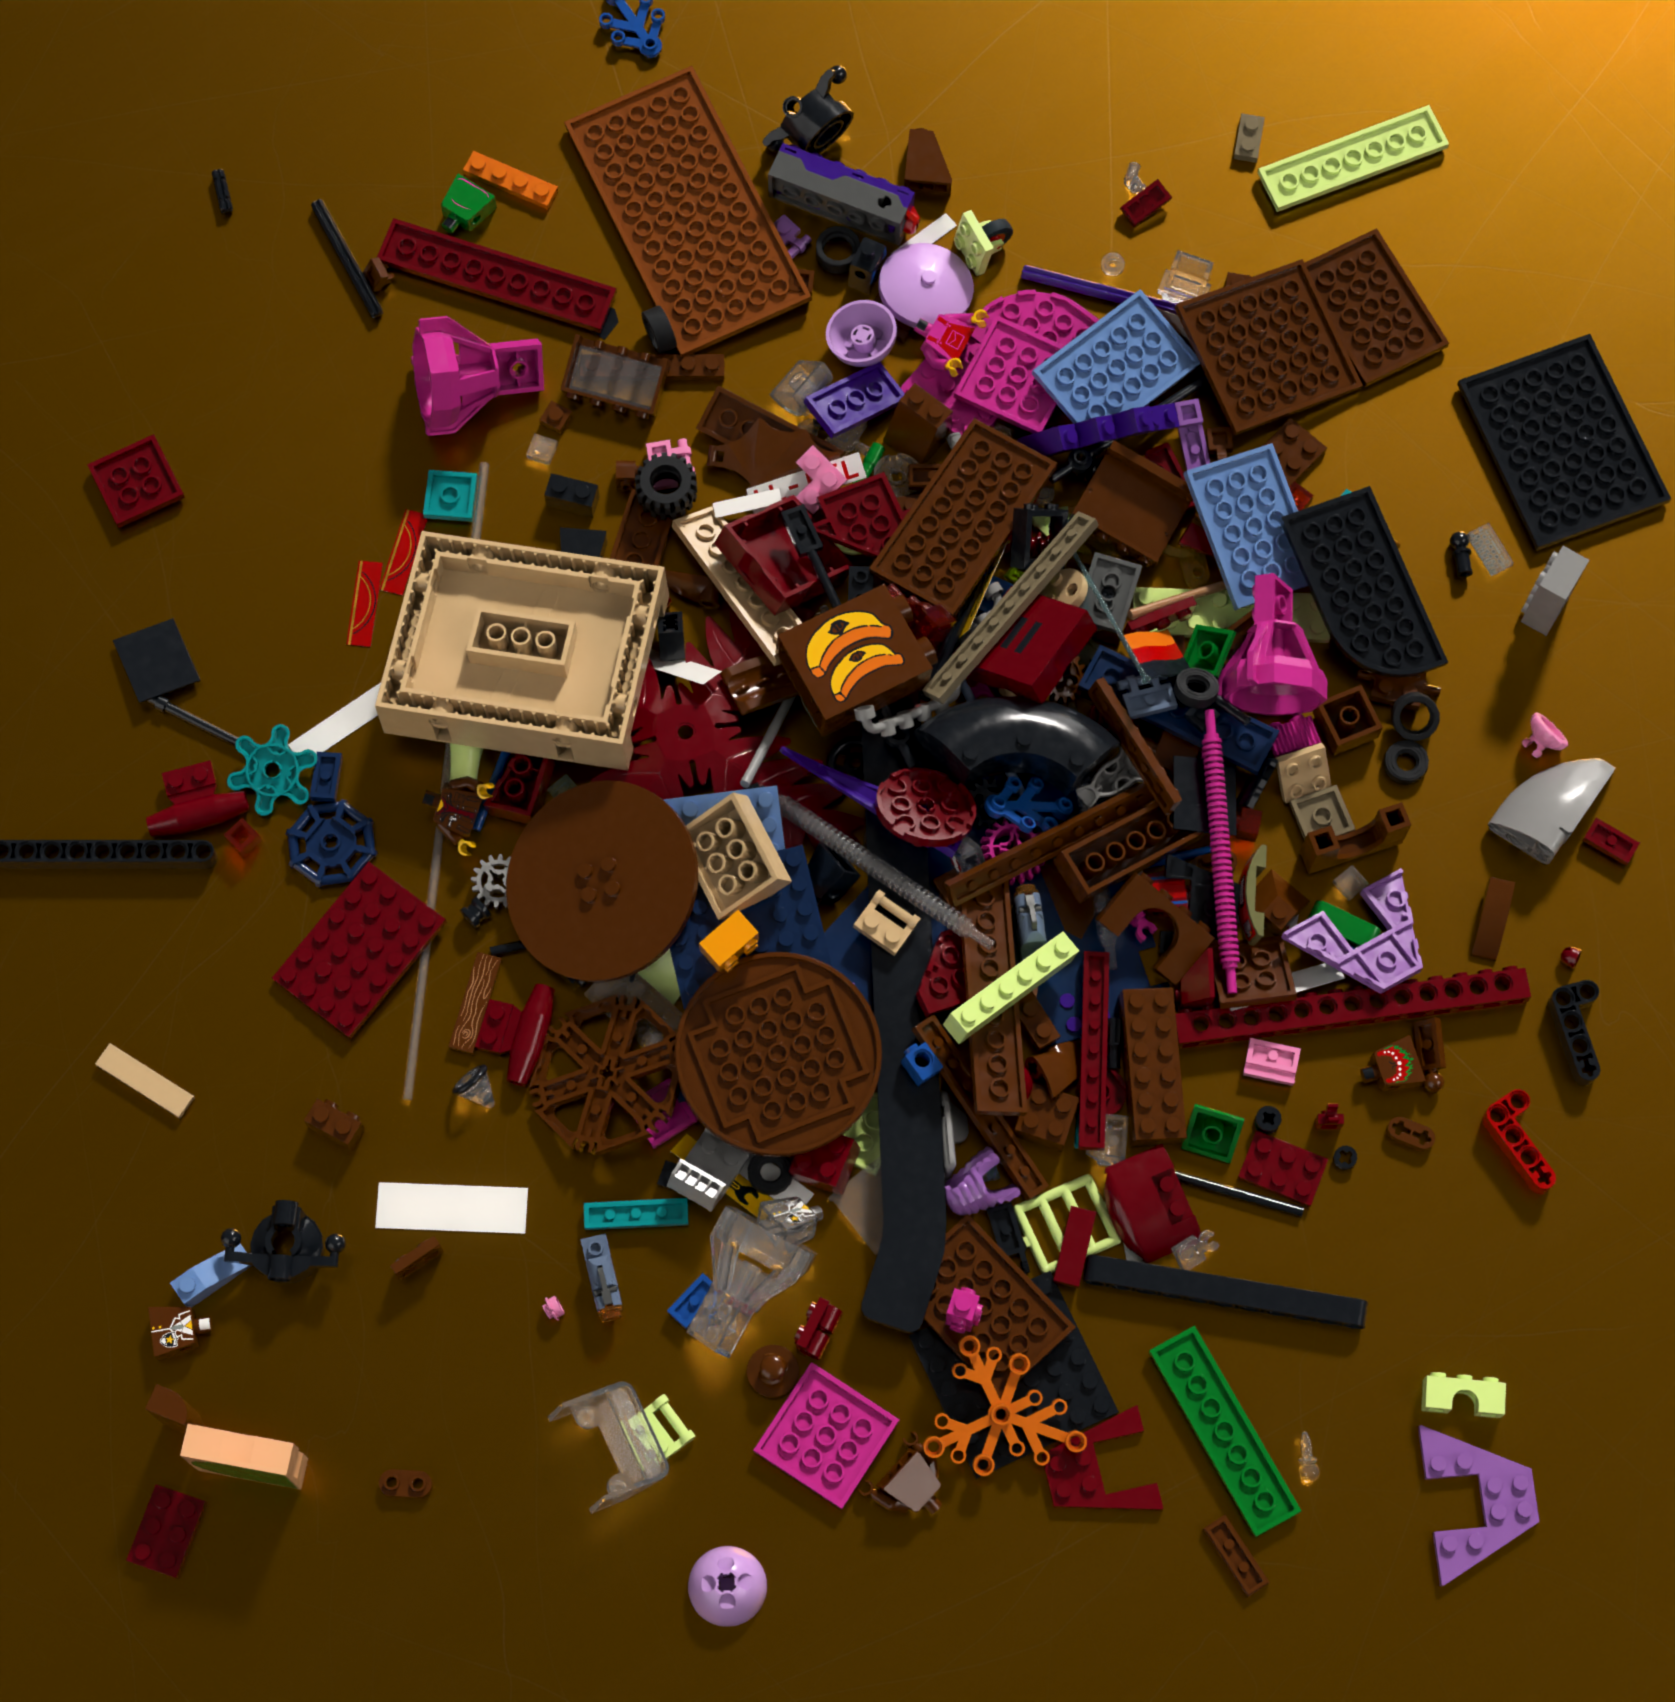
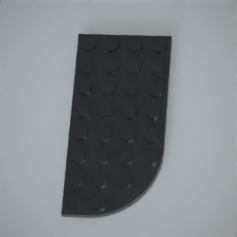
M1370 486L1280 518L1281 526L1326 629L1335 645L1349 660L1369 672L1387 677L1416 676L1445 666L1448 663Z

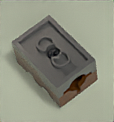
M1097 552L1094 553L1087 576L1088 592L1084 601L1079 606V608L1088 611L1097 627L1091 638L1119 646L1128 618L1127 612L1131 608L1139 582L1142 565Z

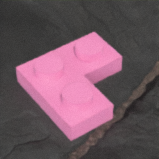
M812 445L796 463L813 480L796 498L814 515L820 509L816 501L817 497L841 488L848 480Z

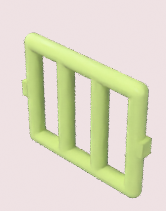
M1085 1174L1039 1194L1028 1201H1023L1013 1206L1017 1222L1024 1235L1022 1238L1026 1249L1030 1248L1041 1274L1049 1271L1054 1273L1058 1260L1048 1264L1024 1212L1039 1207L1060 1252L1064 1236L1048 1202L1062 1196L1070 1212L1071 1206L1078 1207L1071 1192L1081 1187H1086L1109 1235L1108 1238L1096 1243L1091 1235L1086 1258L1088 1255H1095L1121 1242V1238L1110 1220L1106 1204L1090 1174Z

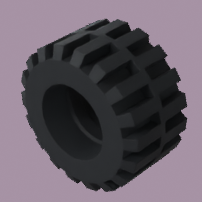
M667 452L661 453L662 456L657 457L654 454L651 456V461L646 459L643 461V467L639 466L637 470L638 475L635 476L636 495L639 505L643 506V510L646 513L650 511L651 517L656 518L659 515L661 520H666V517H671V520L676 519L677 514H680L682 517L686 514L685 509L690 511L693 507L692 502H695L697 498L696 474L693 471V466L690 463L686 464L684 457L678 459L675 453L667 456ZM662 479H673L680 484V487L670 494H661L652 488L656 482Z

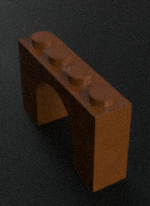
M1401 802L1379 809L1375 818L1370 823L1343 835L1335 836L1331 825L1307 833L1300 849V854L1308 874L1402 844L1411 827V822Z
M1133 872L1095 919L1118 937L1141 911L1149 908L1164 910L1173 922L1174 937L1170 946L1152 967L1172 984L1177 985L1215 939L1209 934L1212 929L1201 920L1197 924L1190 917L1193 913L1182 904L1177 907L1172 903L1173 897L1163 888L1160 891L1152 886L1154 881L1144 872L1141 875Z

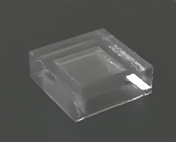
M1353 865L1332 882L1348 901L1369 885Z

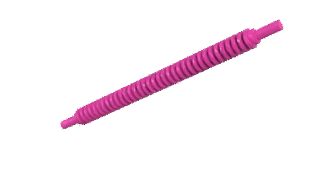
M1208 709L1205 710L1206 734L1202 740V751L1204 752L1203 758H1205L1203 763L1205 764L1206 796H1208L1206 801L1208 803L1207 809H1209L1207 811L1209 815L1208 821L1210 822L1208 824L1210 828L1209 834L1211 835L1209 838L1212 841L1210 842V847L1212 848L1210 851L1213 854L1211 855L1212 867H1214L1212 868V873H1214L1212 876L1213 880H1215L1213 881V886H1215L1214 893H1216L1214 894V899H1216L1215 906H1217L1215 907V912H1217L1216 919H1218L1216 924L1219 925L1217 926V932H1219L1217 937L1220 938L1218 939V945H1220L1218 950L1220 951L1219 958H1222L1219 960V963L1222 965V969L1225 970L1227 994H1236L1235 969L1238 968L1240 958H1238L1239 951H1236L1239 949V945H1237L1238 938H1235L1238 936V932H1236L1237 925H1234L1237 923V919H1235L1236 912H1233L1236 910V907L1234 906L1235 899H1232L1235 895L1233 893L1234 886H1231L1234 882L1232 880L1233 874L1230 873L1233 870L1231 867L1232 861L1230 860V841H1228L1230 835L1228 834L1229 828H1227L1229 822L1228 815H1226L1228 814V809H1226L1225 772L1223 770L1224 764H1222L1224 762L1223 752L1221 751L1223 747L1221 745L1222 739L1216 733L1215 711Z

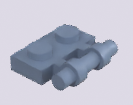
M1130 675L1126 676L1124 680L1117 681L1119 691L1125 689L1130 691V693L1122 694V701L1131 720L1177 709L1178 704L1171 683L1160 684V681L1166 680L1167 677L1145 680L1143 675L1136 677ZM1146 684L1151 685L1150 688L1139 690L1138 686Z

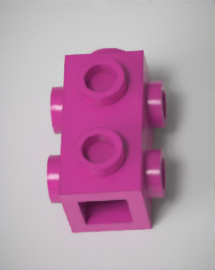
M961 1287L960 1290L954 1288L946 1313V1325H950L951 1330L958 1333L971 1332L973 1325H979L983 1305L979 1304L980 1296L975 1295L976 1291L966 1287Z

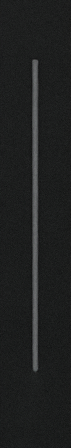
M481 462L479 465L471 538L473 539L481 538L489 464L486 462ZM449 743L445 744L440 794L444 783H449L451 755ZM436 826L426 905L434 911L436 910L444 835ZM432 941L420 954L402 1097L404 1100H413Z

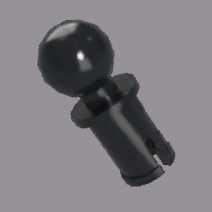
M1458 531L1451 536L1450 544L1455 549L1452 552V557L1455 558L1457 576L1463 578L1473 574L1469 556L1472 552L1471 549L1466 548L1469 544L1468 535Z

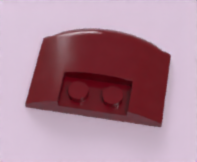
M1163 1144L1105 1168L1104 1174L1107 1173L1104 1198L1110 1220L1125 1246L1143 1258L1141 1261L1148 1264L1203 1240L1196 1216L1191 1210L1175 1173L1174 1165Z

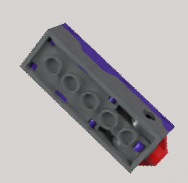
M782 143L768 173V196L770 198L894 245L900 246L905 233L912 235L919 226L920 216L914 207L915 192H912L909 188L896 186L884 178H875L860 169H851L839 161L827 160L818 153L803 151L796 145Z

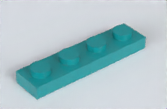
M687 1198L584 1203L585 1230L689 1225Z

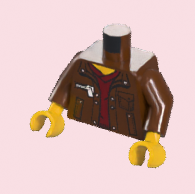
M469 776L452 779L449 783H444L441 794L426 790L422 800V804L436 808L433 815L436 827L452 844L458 847L459 853L463 856H471V853L467 851V846L476 848V843L474 841H466V838L469 839L482 799L493 797V795L487 793V789L494 788L493 783L483 784L482 781Z

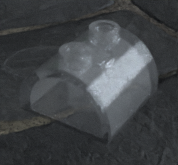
M799 360L769 395L791 414L807 416L811 412L804 404L805 397L827 387L833 380V375L824 362Z

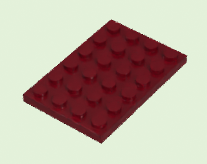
M368 861L274 974L272 979L351 1039L444 927L447 920Z

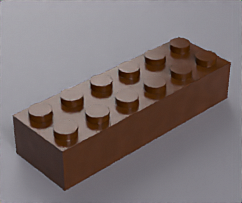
M1155 802L1061 851L1053 862L1076 900L1081 904L1128 879L1133 872L1139 873L1166 858V855H1173L1201 840L1206 833L1173 829V812L1165 815L1158 803Z
M1173 987L1123 989L1118 996L1119 1018L1122 1020L1121 1042L1124 1043L1122 1053L1127 1089L1126 1099L1130 1145L1182 1144L1187 1138Z

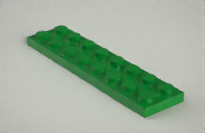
M1195 1325L1149 1350L1150 1356L1253 1536L1256 1538L1299 1514L1302 1510Z

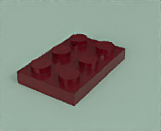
M1256 1130L1237 1179L1310 1208L1329 1159Z
M156 1484L126 1561L178 1579L207 1502Z

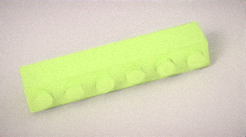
M1061 932L951 1012L943 1026L958 1044L962 1043L1071 963L1079 949L1064 932Z

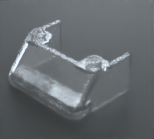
M617 1382L560 1404L548 1416L549 1422L573 1414L576 1423L584 1429L599 1426L620 1473L612 1476L607 1483L608 1494L604 1495L589 1508L591 1513L634 1496L662 1480L669 1472L668 1461L632 1385L627 1382Z

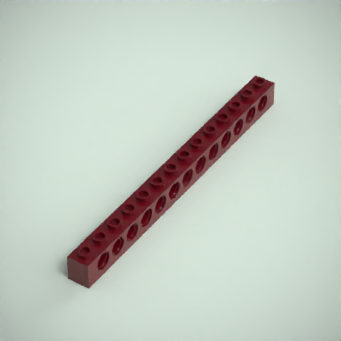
M1517 966L1504 967L1502 971L1493 972L1492 969H1484L1474 975L1461 972L1452 975L1451 978H1443L1440 975L1432 976L1427 979L1428 981L1418 982L1417 979H1408L1403 981V984H1398L1382 994L1368 988L1366 985L1354 987L1352 991L1343 992V989H1333L1328 991V994L1318 995L1317 992H1309L1303 994V997L1296 998L1295 1001L1252 1005L1231 1011L1230 1008L1220 1009L1216 1005L1203 1007L1201 1011L1182 1009L1177 1011L1176 1014L1178 1046L1180 1050L1247 1041L1250 1038L1263 1039L1527 1004L1531 998L1526 968L1518 969ZM1495 982L1503 983L1506 986V991L1498 990ZM1470 986H1478L1481 989V994H1474L1470 990ZM1445 989H1453L1457 997H1448ZM1420 992L1429 993L1432 1000H1423L1420 997ZM1401 995L1405 997L1407 1003H1397L1395 996ZM1370 999H1378L1382 1007H1373L1370 1004ZM1353 1002L1357 1010H1348L1344 1003ZM1319 1006H1329L1332 1010V1013H1322L1320 1011ZM1301 1008L1305 1010L1307 1016L1300 1018L1295 1014L1294 1010ZM1278 1012L1282 1020H1272L1269 1013ZM1244 1016H1254L1257 1023L1248 1024ZM1226 1018L1230 1020L1232 1026L1225 1028L1220 1025L1219 1020ZM1198 1021L1203 1022L1207 1029L1199 1031L1194 1027V1023Z

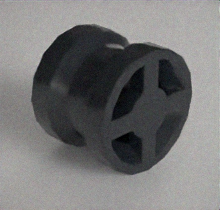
M477 897L471 900V904L468 907L460 909L461 914L475 929L480 926L483 919H488L492 916L490 911Z
M1272 1106L1262 1107L1254 1119L1255 1129L1267 1135L1275 1133L1282 1121L1280 1112Z

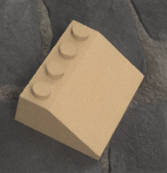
M733 792L686 825L697 854L698 881L718 920H723L737 910L741 911L774 895L792 882L748 796Z

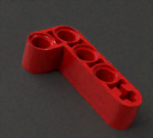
M1515 1089L1489 1106L1483 1114L1482 1123L1528 1187L1536 1194H1544L1555 1184L1556 1175L1516 1120L1529 1107L1530 1097L1525 1091ZM1511 1099H1518L1522 1103V1108H1515L1511 1104ZM1490 1113H1498L1501 1116L1502 1121H1493L1490 1117ZM1505 1134H1514L1517 1143L1507 1141ZM1521 1155H1529L1532 1159V1164H1525L1521 1159ZM1536 1166L1539 1168L1537 1171L1535 1170L1533 1173H1531V1171ZM1543 1177L1547 1180L1542 1183L1538 1182V1179Z

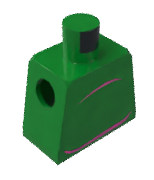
M458 173L441 203L442 213L446 217L441 226L450 234H453L458 226L467 231H472L497 208L495 196Z

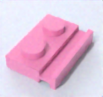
M1250 1038L1243 1075L1293 1086L1301 1049Z

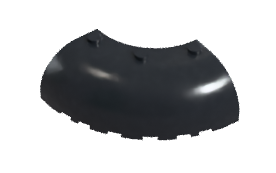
M996 696L961 703L928 719L912 731L910 738L957 785L961 783L967 787L976 780L996 772L1029 773L1039 776L1041 780L1053 785L1066 797L1111 758L1121 746V741L1111 732L1086 715L1055 702L1045 700L1041 704L1021 696Z

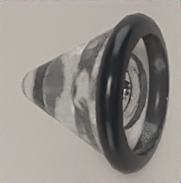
M482 1064L470 1070L455 1084L452 1094L487 1108H492L494 1106V1098L487 1066Z

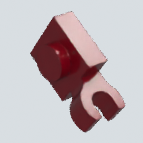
M1327 1103L1326 1110L1321 1111V1114H1318L1315 1118V1130H1341L1344 1125V1114H1337L1338 1103Z

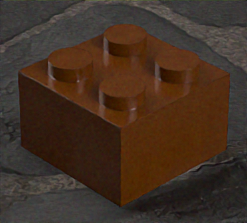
M1362 684L1327 698L1324 703L1313 710V715L1334 756L1379 738L1383 729Z
M1033 1083L1031 1095L1027 1099L1028 1113L1025 1116H1019L1014 1131L1015 1136L1062 1152L1080 1098L1061 1092L1052 1099L1048 1087Z

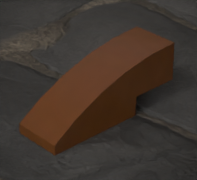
M1495 877L1489 878L1483 904L1480 908L1471 956L1491 961L1497 960L1515 882Z

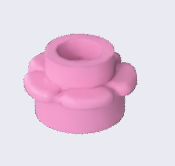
M556 1296L549 1299L545 1298L546 1304L542 1305L548 1318L554 1317L556 1320H559V1317L565 1314Z

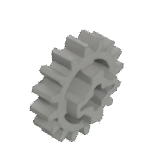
M499 854L498 860H494L492 855H489V862L486 863L480 860L482 868L474 867L473 869L477 877H471V882L477 885L472 887L473 892H480L477 898L480 901L485 899L486 907L494 903L495 910H498L499 904H503L506 909L508 908L506 879L510 856L505 861L502 854ZM503 866L505 868L503 870L494 869L493 867ZM486 874L488 881L482 888V878ZM493 876L503 880L505 889L499 884L494 885ZM502 894L504 897L497 898L492 897V895Z

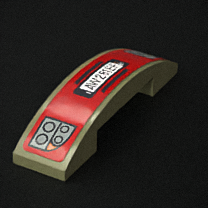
M1263 844L1248 859L1238 883L1240 884L1239 922L1248 944L1252 946L1264 936V913L1255 911L1256 878L1266 868L1267 845Z

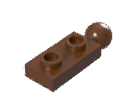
M1433 1017L1413 1022L1417 1056L1423 1073H1428L1425 1077L1424 1086L1429 1092L1436 1093L1444 1087V1078L1438 1073V1070L1446 1068L1441 1019Z

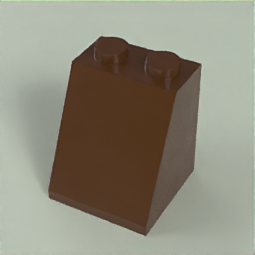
M914 383L899 400L883 442L912 464H926L946 442L947 436L951 434L953 411Z

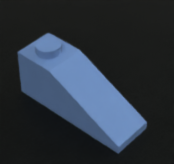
M241 1243L234 1249V1252L247 1253ZM224 1250L190 1268L170 1282V1284L186 1307H194L252 1265L224 1262Z

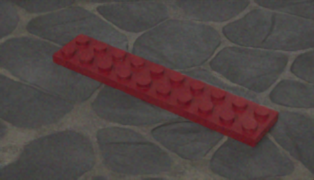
M393 218L377 255L381 262L388 264L389 267L601 333L617 293L615 287Z

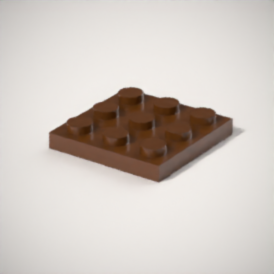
M1282 935L1263 937L1254 946L1249 945L1247 940H1238L1237 945H1239V949L1236 951H1239L1238 958H1240V963H1238V968L1235 969L1236 994H1227L1225 970L1222 969V965L1219 963V960L1222 959L1219 958L1220 951L1218 947L1220 945L1212 943L1207 947L1213 948L1214 984L1220 1009L1296 1000L1297 993L1284 941L1281 938Z

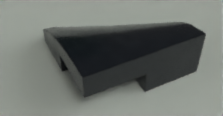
M1273 757L1265 758L1258 774L1251 773L1236 799V810L1247 816L1251 815L1279 760Z

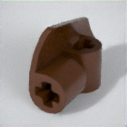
M1076 1040L1054 1045L1045 1053L1026 1059L1024 1066L1030 1072L1032 1079L1044 1077L1052 1099L1080 1077L1081 1043Z

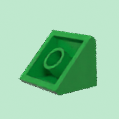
M1196 624L1184 653V658L1189 667L1206 670L1218 679L1237 632Z
M1195 1104L1186 1129L1187 1138L1183 1141L1181 1149L1231 1163L1245 1119Z

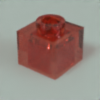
M1294 481L1289 488L1294 501L1298 504L1296 507L1300 511L1308 508L1312 503L1314 495Z
M1242 808L1241 814L1236 815L1237 839L1256 842L1263 811Z
M243 818L223 834L226 841L243 858L262 841L259 834ZM242 838H248L242 844L240 843Z

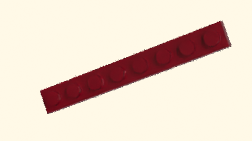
M1084 951L1078 1150L1104 1151L1110 952Z

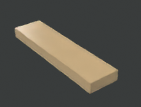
M109 1043L95 1063L97 1067L181 1119L195 1099L193 1095Z

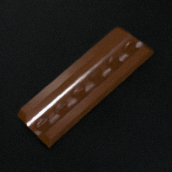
M766 654L727 667L720 673L742 716L799 695L782 664L774 666Z

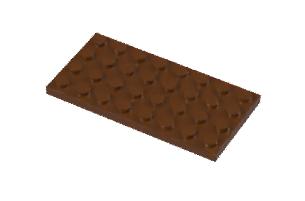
M974 418L872 563L869 572L954 619L1011 536L1014 508H1024V503H1033L1057 469V462Z

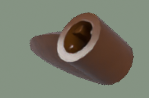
M665 570L667 585L671 590L683 597L698 602L704 607L718 609L720 607L722 594L709 577Z

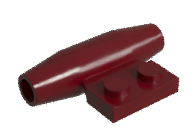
M209 760L162 773L167 797L174 805L146 817V822L151 837L183 834L230 820L249 811V804L244 791L215 794L217 781L212 762Z
M535 984L522 1012L513 1004L489 999L475 1048L499 1055L510 1052L506 1081L511 1084L526 1087L540 1059L553 1011L555 989L550 986Z

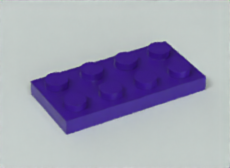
M878 362L806 396L803 403L832 439L897 407L899 400L905 393L881 362Z

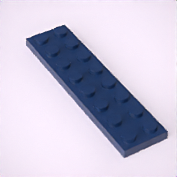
M1100 645L1079 682L1078 689L1087 693L1097 679L1104 677L1112 687L1121 705L1124 706L1122 694L1130 693L1128 689L1119 691L1117 681L1124 680L1126 676L1134 675L1136 677L1143 674L1134 660ZM1167 677L1166 680L1160 681L1161 685L1171 683L1174 692L1175 680ZM1150 684L1138 686L1139 690L1151 687ZM1213 703L1211 706L1220 713V717L1215 723L1216 733L1222 739L1221 745L1223 749L1221 751L1223 752V759L1257 775L1279 734V730L1252 717L1245 726ZM1177 705V709L1139 718L1201 749L1203 747L1202 740L1206 731L1201 734L1184 718L1185 713L1189 710L1187 707L1182 709Z

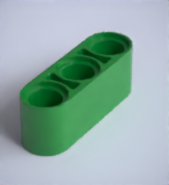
M1321 900L1315 902L1307 918L1309 919L1324 911L1345 940L1356 948L1382 934V930L1377 926Z

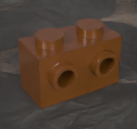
M316 1099L304 1119L307 1127L344 1148L353 1151L365 1131L364 1126L360 1122L361 1118L350 1111L347 1114L339 1111V1106L328 1099L324 1102Z

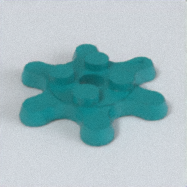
M283 724L273 727L271 738L266 744H257L251 737L245 735L240 736L235 743L237 751L245 757L246 765L241 771L231 773L228 776L227 784L229 788L235 791L247 787L252 788L257 795L255 810L261 816H267L273 811L274 801L279 796H288L294 803L299 805L306 803L309 799V791L300 784L299 774L302 770L316 765L318 760L317 754L310 749L298 753L291 751L288 747L290 730ZM276 763L279 766L280 773L277 776L269 777L267 775L266 768L269 764Z

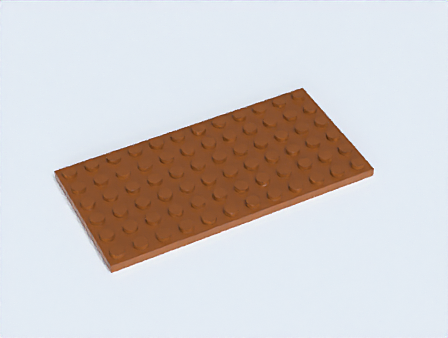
M693 66L564 122L655 306H661L671 324L677 342L676 348L681 357L686 354L696 353L812 301L811 294ZM791 269L795 275L794 286L801 287L803 292L789 291Z

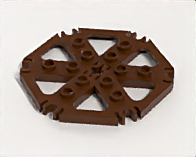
M617 994L563 1013L569 1018V1022L563 1017H559V1021L562 1022V1027L559 1030H555L552 1026L549 1027V1031L554 1035V1038L547 1033L540 1059L532 1075L529 1085L531 1091L529 1093L532 1097L540 1096L538 1102L532 1103V1106L538 1109L534 1111L575 1151L577 1150L582 1153L584 1146L589 1144L588 1152L591 1155H595V1153L598 1156L654 1137L648 1132L647 1128H650L654 1133H658L659 1130L655 1127V1122L659 1119L666 1124L669 1122L667 1117L662 1114L663 1112H666L672 1118L680 1090L675 1068L674 1051L677 1033L641 998L639 1000L637 997H633L632 1003L626 1005L628 998L625 995L619 996ZM609 1012L612 1014L602 1048L600 1049L581 1030V1024L586 1019ZM643 1019L649 1020L663 1034V1041L629 1052L639 1021ZM557 1049H564L583 1068L551 1080L547 1079L552 1056ZM610 1069L613 1072V1076H608L606 1080L603 1073H607ZM669 1069L672 1071V1078L666 1098L662 1102H655L633 1081ZM587 1097L577 1131L571 1132L556 1118L555 1111L563 1104ZM616 1100L637 1120L638 1127L629 1134L614 1139H607L605 1132L614 1101Z

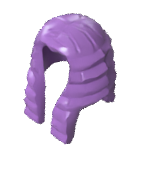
M986 1146L984 1150L978 1151L975 1156L971 1157L970 1161L966 1162L964 1168H960L957 1174H953L952 1179L947 1180L945 1184V1200L950 1210L960 1216L977 1214L979 1210H986L988 1207L994 1208L996 1204L1002 1205L1004 1201L1011 1202L1013 1198L1021 1194L1020 1189L1013 1183L996 1190H990L985 1186L982 1177L1000 1162L999 1157L993 1152L991 1147Z

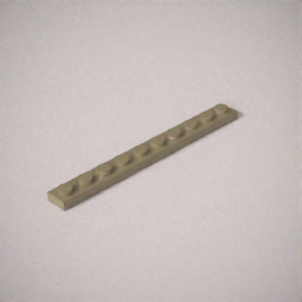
M1079 511L1072 517L922 689L927 697L941 704L945 703L1099 526L1095 518Z

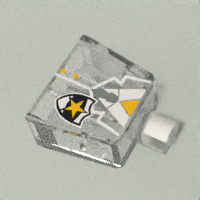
M799 1197L760 1202L757 1224L783 1251H786L815 1236L817 1222L823 1219V1211L818 1205L809 1208Z

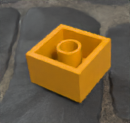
M737 910L699 943L700 952L717 971L721 972L725 969L728 973L739 963L737 960L742 954L745 953L748 956L758 947L759 932Z

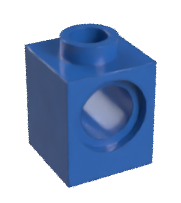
M926 1042L920 1046L915 1043L904 1051V1058L900 1061L918 1087L938 1074L943 1068V1065ZM915 1058H922L926 1063V1067H919L915 1063Z

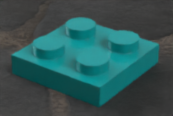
M429 470L423 510L424 518L472 522L478 480L477 473Z

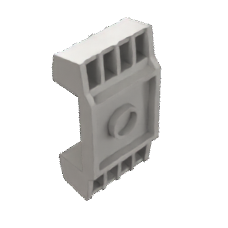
M705 1128L685 1160L680 1159L672 1171L667 1187L712 1212L746 1164L751 1153L734 1148Z

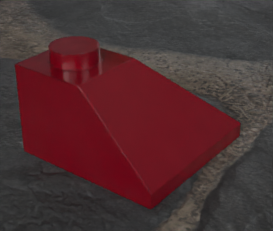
M1213 948L1205 950L1182 977L1178 988H1174V1002L1179 1003V1010L1192 1009V1011H1201L1203 1007L1212 1005L1215 998Z

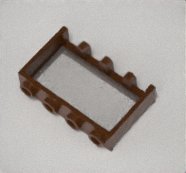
M575 334L560 390L566 393V398L579 401L580 397L589 399V404L603 407L604 403L611 405V410L620 413H626V410L635 412L636 417L648 420L649 416L656 417L671 361L665 357L663 359L653 357L645 352L631 351L623 346L616 347L595 339L594 341Z

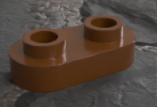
M391 1469L381 1475L379 1487L388 1497L422 1499L431 1493L433 1482L430 1476L423 1471ZM391 1478L397 1480L394 1487H388L387 1485L388 1480ZM416 1480L423 1481V1486L419 1489L414 1488Z

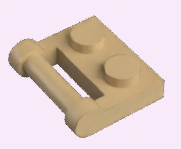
M879 889L854 923L853 928L895 956L921 918L916 914L911 915L885 897V893ZM878 904L907 924L904 929L875 910Z

